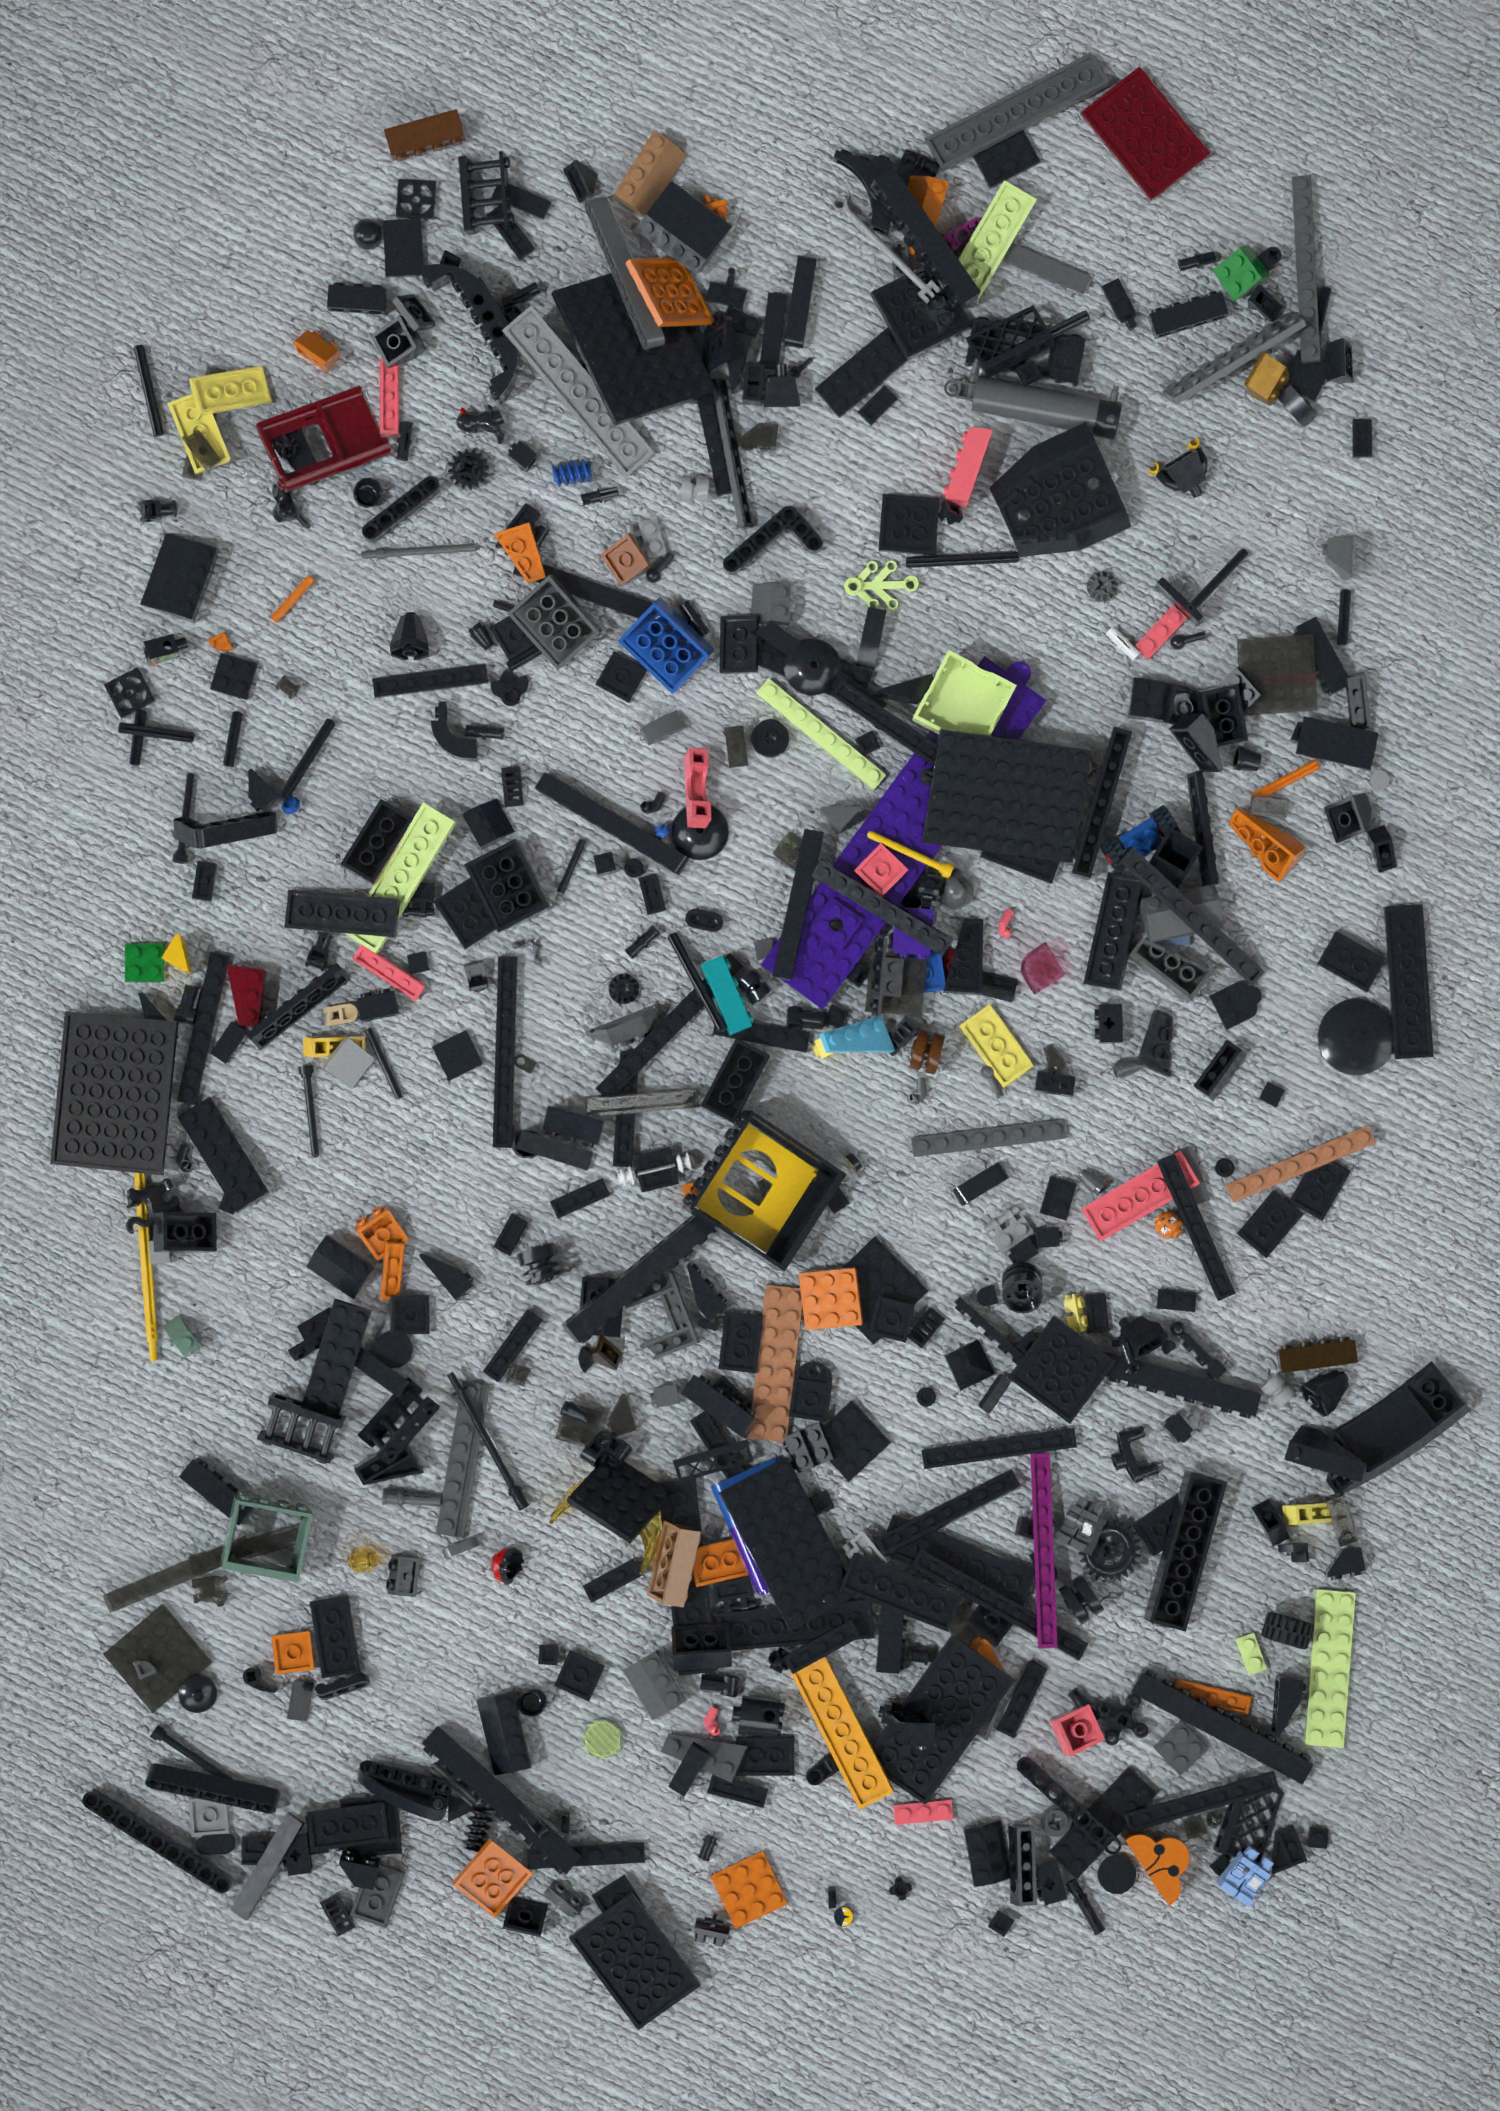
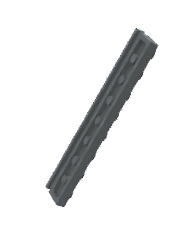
M462 1381V1387H468L464 1392L481 1423L484 1425L490 1385ZM460 1399L436 1534L464 1538L481 1437Z

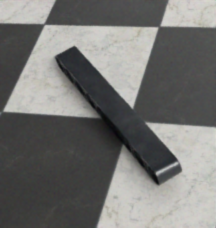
M546 772L543 773L535 786V789L677 875L682 873L689 861V858Z
M91 1790L83 1796V1805L87 1809L213 1890L225 1893L232 1887L233 1880L230 1875L97 1790ZM91 1794L97 1798L95 1805L88 1802V1796ZM106 1805L113 1807L112 1815L105 1813L104 1807ZM123 1815L130 1819V1823L127 1826L123 1825L120 1821ZM138 1826H143L146 1829L145 1836H140L137 1833ZM155 1836L162 1839V1846L154 1845L153 1838ZM171 1847L178 1849L179 1855L177 1857L170 1855L169 1850ZM186 1858H193L195 1866L188 1867L186 1865ZM203 1868L211 1870L212 1875L210 1878L202 1875ZM223 1878L227 1880V1888H221L219 1886V1879Z

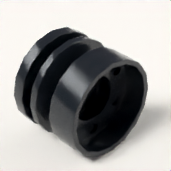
M555 1242L516 1255L520 1267L529 1266L530 1270L523 1273V1277L529 1275L533 1277L525 1281L526 1286L541 1285L555 1280L565 1273L564 1269L554 1270V1267L562 1264L561 1261H551V1258L558 1255Z
M1027 1262L1013 1263L1003 1272L1002 1297L1004 1304L1009 1310L1025 1314L1034 1311L1042 1303V1276L1040 1270L1035 1265Z

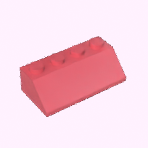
M970 427L968 432H964L961 440L964 443L963 449H958L955 460H958L957 466H952L949 478H952L950 485L946 484L943 492L946 500L962 508H967L993 430Z

